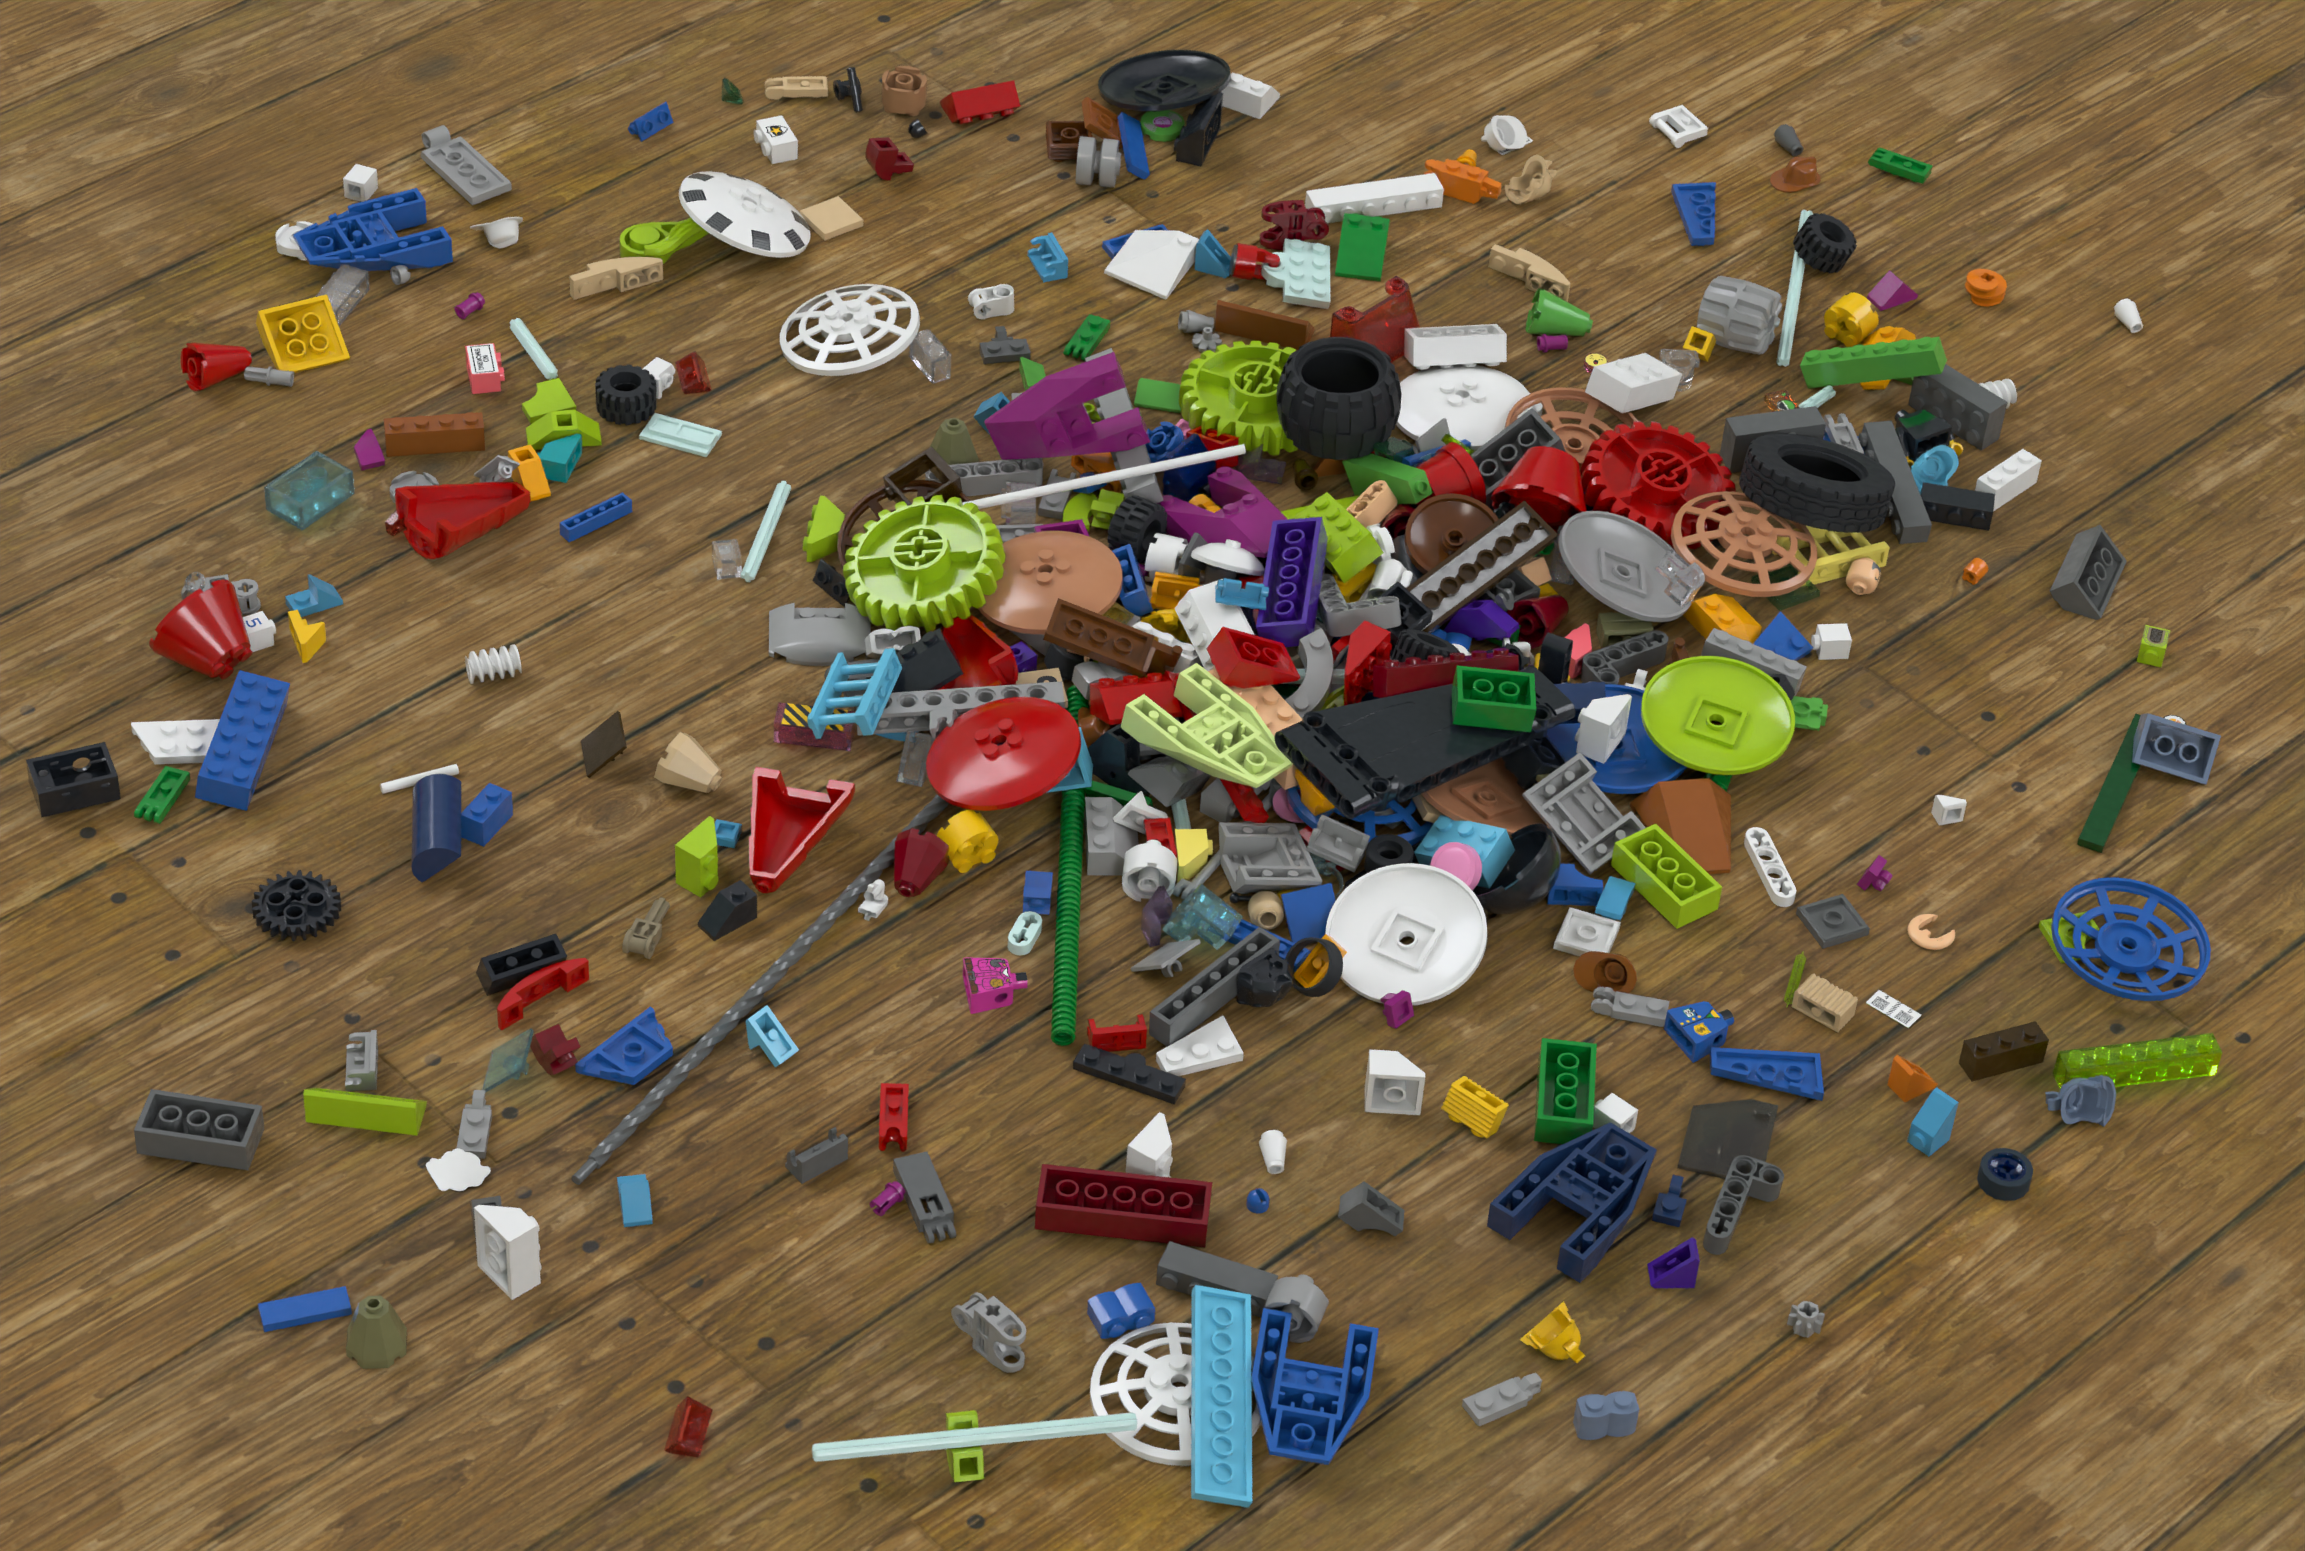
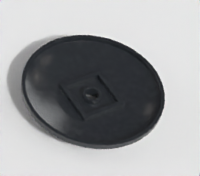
M1195 50L1155 51L1125 59L1111 66L1099 78L1098 89L1099 94L1105 101L1117 107L1139 111L1174 110L1200 103L1221 92L1229 84L1231 72L1227 62L1210 53Z

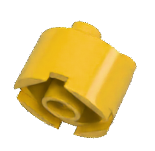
M1852 292L1842 296L1826 310L1824 314L1826 326L1824 332L1829 338H1835L1843 342L1846 347H1853L1858 345L1877 328L1879 322L1878 314L1876 311L1873 313L1870 308L1871 302L1866 297Z
M965 810L954 815L948 820L950 825L945 830L941 827L937 834V837L949 845V860L960 873L969 871L977 863H989L996 856L994 851L998 845V836L980 812L976 813L974 810Z

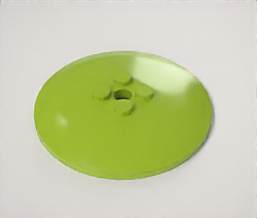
M1697 656L1676 661L1664 667L1652 677L1644 690L1641 702L1642 723L1653 743L1676 762L1691 769L1710 774H1745L1770 765L1786 751L1792 740L1795 728L1794 709L1783 688L1760 669L1732 658ZM1718 721L1722 725H1714L1711 722Z

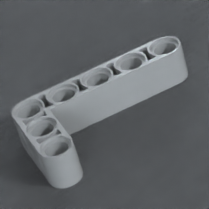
M1042 458L949 465L960 477L962 493L965 496L1016 492L1040 487L1043 481ZM930 470L925 473V480L941 483Z
M1322 575L1317 611L1330 636L1350 635L1364 620L1383 629L1401 625L1399 598L1387 596L1346 603L1333 575Z

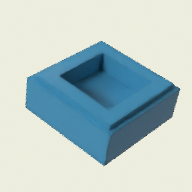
M716 819L717 845L735 848L742 832V824Z

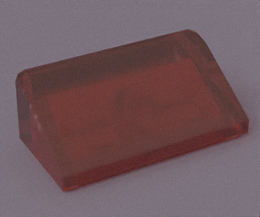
M696 351L675 362L684 394L702 393L712 390L705 363Z
M687 1396L676 1408L664 1451L671 1454L698 1458L701 1454L713 1409Z

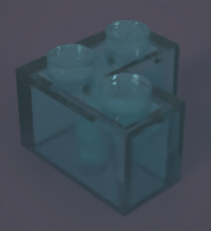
M1200 884L1174 909L1162 930L1177 942L1190 940L1195 934H1198L1218 950L1231 938L1243 916L1204 885Z

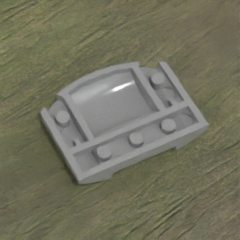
M795 603L775 608L769 611V656L774 658V653L776 652L786 656V662L808 666H831L840 652H843L847 662L854 661L853 657L863 653L868 658L865 638L871 633L869 617L862 616L857 611L855 605L845 603V608H795Z

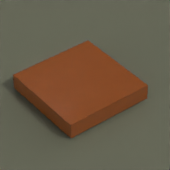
M1086 97L1082 101L1085 129L1102 139L1119 140V149H1121L1123 145L1118 115Z

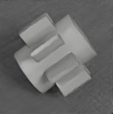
M1803 1301L1798 1306L1792 1305L1787 1325H1793L1794 1334L1809 1337L1814 1332L1820 1333L1825 1314L1819 1313L1817 1304Z

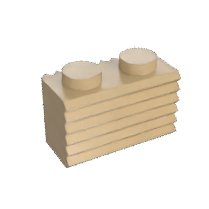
M1814 973L1794 992L1792 1007L1839 1033L1840 1029L1853 1018L1858 999L1856 996L1853 997L1850 992L1843 991L1838 986L1835 987L1833 984H1830L1826 979L1819 976L1816 977Z

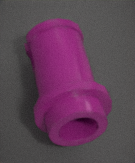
M478 292L469 294L468 299L455 306L456 315L461 319H465L475 310H481L485 304V299Z
M1542 334L1537 337V349L1539 351L1542 350L1543 353H1546L1548 350H1565L1568 347L1566 335L1547 336Z
M897 1181L887 1183L885 1190L870 1202V1208H873L875 1205L877 1206L872 1211L878 1216H883L896 1202H901L904 1199V1187Z

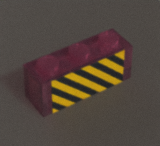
M779 702L774 720V742L851 751L856 723L827 725L821 739H816L807 722L808 715L811 713L813 706ZM834 709L832 714L855 713L856 711Z

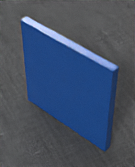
M1332 883L1281 894L1291 941L1296 943L1308 937L1321 939L1325 935L1327 919L1336 901Z

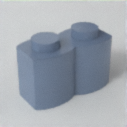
M1618 1391L1607 1396L1590 1394L1578 1398L1573 1419L1578 1438L1595 1440L1606 1435L1623 1437L1634 1433L1639 1414V1406L1635 1394L1628 1391Z

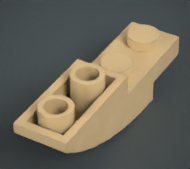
M1496 244L1491 248L1490 268L1525 281V288L1536 292L1538 288L1544 289L1568 302L1570 282L1553 265L1522 248H1519L1516 252Z
M625 257L587 264V271L569 276L570 295L576 300L616 287L620 292L663 280V261L661 258Z

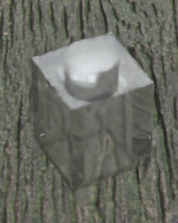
M737 539L712 541V561L717 580L741 577L742 557Z

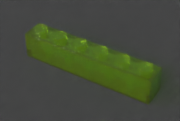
M2213 1033L2058 1051L2053 1076L2059 1089L2063 1084L2072 1079H2089V1077L2100 1075L2110 1077L2115 1087L2216 1075L2222 1051Z

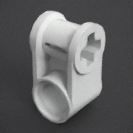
M1000 284L993 287L975 289L970 292L968 301L974 307V315L978 319H987L1011 314L1014 311L1013 287L1008 284Z

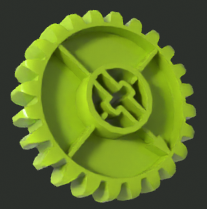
M1252 340L1250 345H1245L1243 341L1233 342V347L1229 348L1226 344L1216 346L1215 352L1211 350L1202 352L1200 358L1192 360L1189 368L1184 371L1179 389L1181 414L1183 419L1189 422V428L1192 430L1201 426L1203 435H1205L1207 429L1212 428L1217 430V437L1224 433L1238 437V445L1244 444L1245 450L1251 451L1253 456H1262L1263 451H1268L1273 456L1280 455V449H1285L1287 452L1297 451L1298 448L1293 445L1292 440L1286 437L1280 424L1276 403L1280 375L1287 359L1296 349L1286 347L1282 350L1279 349L1278 343L1269 342L1267 346H1262L1261 341Z
M942 495L933 496L930 502H925L923 496L915 497L912 505L907 506L904 501L895 504L896 510L893 512L887 509L878 513L880 520L878 522L873 520L867 521L863 525L865 533L856 534L852 539L854 547L846 551L845 559L847 563L843 566V575L846 580V589L849 597L856 605L857 611L862 616L869 617L870 622L876 626L885 623L886 628L893 631L901 628V626L917 628L923 626L926 633L934 631L936 624L942 623L945 628L953 626V618L956 616L961 619H967L971 616L969 608L972 606L975 608L983 607L986 604L984 595H991L997 590L996 581L1003 577L1004 569L1002 564L1006 558L998 527L992 523L991 517L986 512L979 511L978 506L972 502L963 505L961 498L952 497L945 503Z

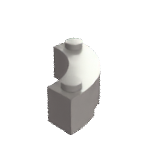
M1322 628L1299 639L1298 655L1302 660L1306 675L1297 691L1285 699L1302 719L1307 712L1319 711L1324 706L1331 691L1333 655L1330 643Z

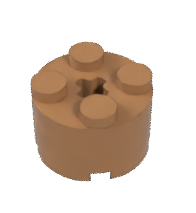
M910 66L895 67V71L890 73L887 70L882 76V104L885 112L917 116L919 111L926 105L927 77L925 74L924 76L921 75L919 69Z

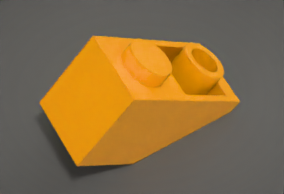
M531 444L509 450L508 457L520 463L512 471L511 478L530 492L531 501L551 496L541 459Z

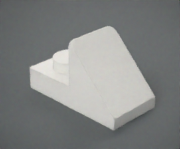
M1140 791L1113 817V820L1116 823L1145 834L1144 819L1168 818L1167 813L1148 806L1143 792Z

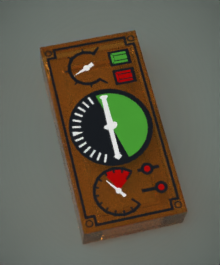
M1787 390L1765 394L1764 401L1772 412L1799 408Z

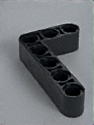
M1548 632L1542 643L1538 670L1553 684L1565 683L1568 681L1573 640Z

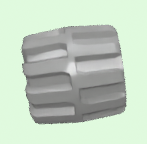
M1718 276L1711 281L1704 293L1698 312L1697 328L1714 334L1717 340L1715 344L1725 348L1753 354H1764L1775 337L1774 329L1780 323L1778 314L1782 310V303H1780L1781 295L1778 292L1749 281Z

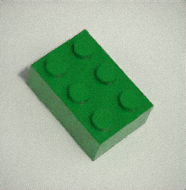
M1457 666L1452 684L1453 724L1531 732L1536 713L1534 673Z

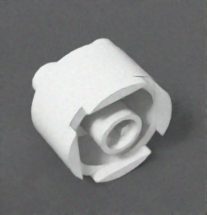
M1161 533L1154 535L1158 539L1156 543H1150L1145 562V571H1149V577L1145 576L1147 582L1153 583L1155 572L1178 575L1179 562L1188 546L1187 539Z
M1149 840L1144 844L1132 847L1125 853L1122 876L1124 892L1130 898L1140 902L1141 898L1150 899V903H1159L1168 899L1174 891L1176 882V856L1157 840Z

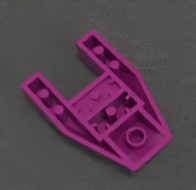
M1115 352L1044 377L984 420L1002 460L1128 451L1150 443L1147 427L1138 407L1092 424L1083 404L1086 401L1126 387L1123 371Z
M1221 467L1215 473L1208 476L1212 501L1223 506V509L1215 513L1172 495L1162 496L1164 501L1156 503L1164 507L1167 513L1165 535L1187 539L1188 544L1194 532L1199 533L1208 544L1226 543V539L1240 542V548L1249 551L1255 557H1267L1272 522L1288 520L1241 472L1230 467Z

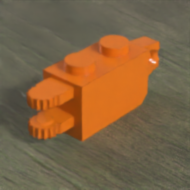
M1429 159L1425 162V168L1430 171H1426L1424 174H1436L1444 188L1443 195L1475 204L1479 202L1481 197L1497 199L1501 193L1502 183L1489 178V171L1446 159L1445 162L1435 159Z

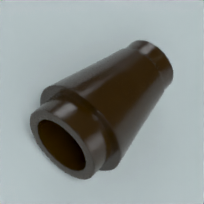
M1304 459L1296 460L1293 463L1296 486L1302 490L1313 489L1318 481L1317 472Z

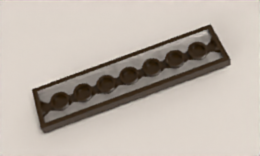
M1525 501L1520 503L1407 587L1415 597L1433 612L1431 623L1421 631L1430 634L1454 617L1459 609L1481 597L1557 540L1558 534Z

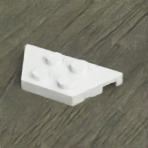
M220 719L131 722L132 733L138 736L141 746L149 753L155 765L203 763Z

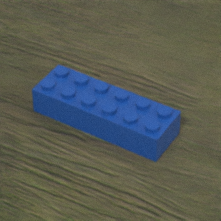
M239 670L198 774L195 798L247 811L285 712L290 683Z

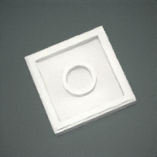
M1569 908L1554 942V949L1581 956L1589 951L1610 953L1621 922Z

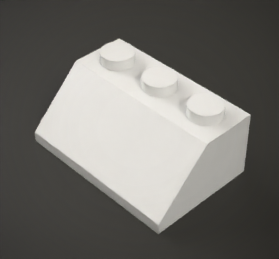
M487 1205L474 1207L478 1266L512 1300L541 1283L540 1244L538 1241L539 1225L535 1218L528 1216L521 1208Z

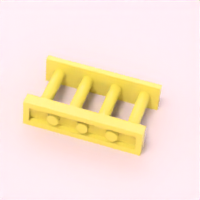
M1806 526L1814 538L1818 559L1812 575L1801 588L1847 576L1850 565L1857 559L1870 558L1879 567L1886 566L1890 547L1885 541L1871 545L1861 532H1835ZM1851 535L1860 548L1850 550L1841 538ZM1777 536L1776 543L1789 551L1790 538ZM1797 539L1798 548L1795 557L1807 566L1809 561L1798 549L1808 547L1809 544L1807 541ZM1830 541L1839 553L1829 556L1820 543Z

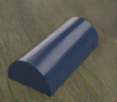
M428 775L420 779L413 788L411 868L413 875L420 882L426 881L461 857V781L450 775Z

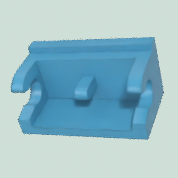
M1053 233L1033 238L1030 241L1032 245L1039 243L1041 245L1038 248L1028 250L1027 256L1042 281L1048 282L1067 278L1068 258Z

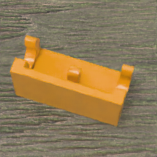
M1155 572L1150 601L1152 608L1160 610L1174 609L1189 590L1202 586L1198 585L1199 578Z

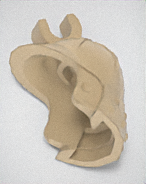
M1540 155L1530 157L1524 166L1522 175L1520 177H1512L1510 184L1505 185L1508 199L1521 205L1522 203L1545 196L1550 191L1552 177L1557 174L1556 170L1550 169L1548 171L1552 161L1544 160Z

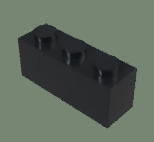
M1923 482L1920 495L1930 521L1989 531L1994 510L1995 494Z
M553 934L481 958L476 974L486 995L489 996L513 988L522 979L544 967L566 961L567 955L557 934Z

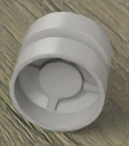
M1080 136L1076 165V184L1091 185L1094 173H1098L1099 186L1115 188L1116 176L1120 173L1121 165L1119 140L1104 139L1101 150L1098 151L1094 137Z

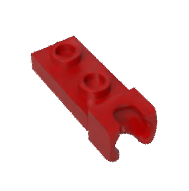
M881 1083L880 1151H885L887 1143L892 1141L899 1144L900 1151L905 1152L907 1150L909 1084Z

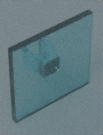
M533 1029L525 1031L492 1050L482 1090H485V1093L511 1078L518 1080L521 1072L527 1075L529 1064L526 1061L534 1033Z

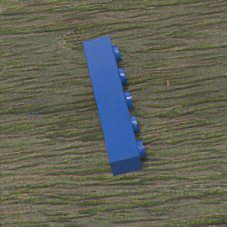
M622 492L560 522V535L568 542H571L631 513L632 500Z

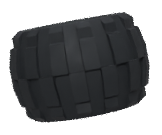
M1322 338L1300 346L1299 350L1291 353L1287 359L1277 386V412L1286 437L1292 440L1293 445L1300 450L1325 459H1354L1369 455L1386 444V440L1391 436V432L1395 429L1399 418L1402 393L1398 373L1395 372V365L1391 363V358L1384 351L1378 349L1375 345L1354 338Z

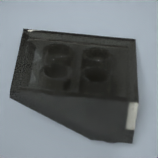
M1753 1099L1694 1105L1677 1168L1726 1179L1732 1161L1737 1156H1750L1766 1162L1779 1105Z

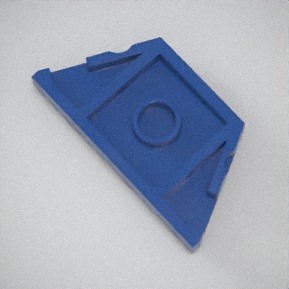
M649 1007L575 1064L576 1072L635 1085L673 1055V1047L669 1039L665 1037L662 1025L658 1024L654 1009Z

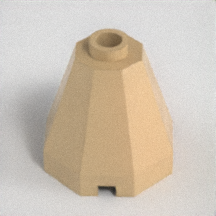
M682 732L666 748L665 751L668 754L665 759L661 757L654 778L662 783L709 793L711 790L715 791L723 779L720 776L722 770L695 738Z

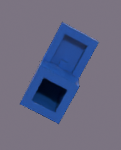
M1026 871L1023 913L1031 911L1050 915L1052 872Z

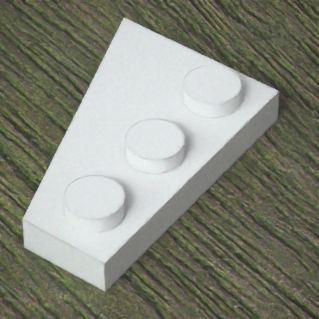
M1224 1016L1215 1019L1156 1053V1062L1160 1069L1176 1076L1243 1061V1051Z

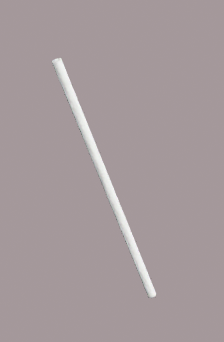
M1244 444L972 500L963 502V505L972 502L978 506V509L1242 455L1246 453Z

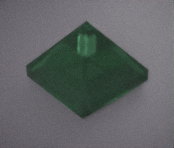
M727 78L722 79V101L739 105L743 104L740 90Z

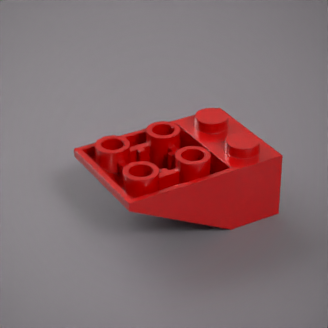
M1366 620L1350 634L1344 674V705L1361 702L1365 694L1373 690V665H1381L1384 660H1390L1392 644L1390 643L1391 632Z

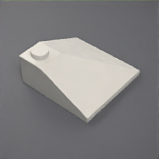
M1135 230L1106 267L1104 274L1166 300L1195 262L1196 244L1199 239L1181 231Z

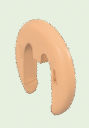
M1935 914L1918 915L1908 925V935L1911 940L1918 946L1929 950H1940L1950 946L1955 939V930H1951V932L1939 938H1930L1931 932L1927 929L1919 930L1928 923L1935 921L1938 918V915Z

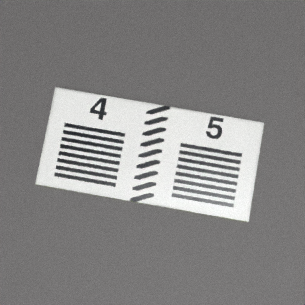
M1880 990L1866 1002L1907 1028L1921 1016L1918 1012Z

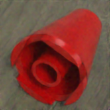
M192 342L187 343V347L181 351V369L183 374L187 373L189 380L186 383L193 391L204 390L244 372L245 368L249 367L252 363L251 353L243 346Z

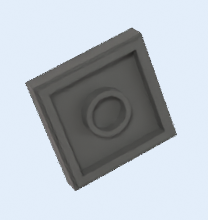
M1844 894L1797 907V916L1822 949L1869 935L1870 928Z

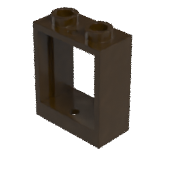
M933 447L928 448L883 477L885 485L883 491L890 501L894 500L896 503L904 501L907 506L912 505V503L899 489L929 470L943 485L924 496L925 502H930L931 498L935 495H942L946 503L950 498L962 493L960 477Z

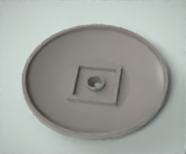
M1603 511L1578 513L1568 519L1559 535V548L1567 568L1590 594L1607 606L1630 617L1651 622L1675 620L1685 614L1691 606V602L1694 599V584L1688 568L1673 548L1651 530L1626 517Z

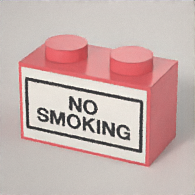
M494 343L465 346L466 366L472 394L500 392L501 382L505 381L501 354L500 352L496 353Z

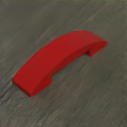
M577 958L558 962L522 979L509 990L497 1008L498 1028L502 1031L523 1019L524 1007L557 988L562 987L568 993L589 980V961L586 958Z

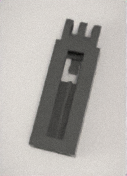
M928 1152L893 1159L894 1175L897 1182L905 1189L903 1196L919 1233L923 1232L928 1244L935 1242L933 1235L935 1233L939 1241H944L946 1239L944 1231H947L950 1239L956 1238V1230L953 1225L954 1211ZM925 1198L927 1210H930V1213H925L920 1199Z

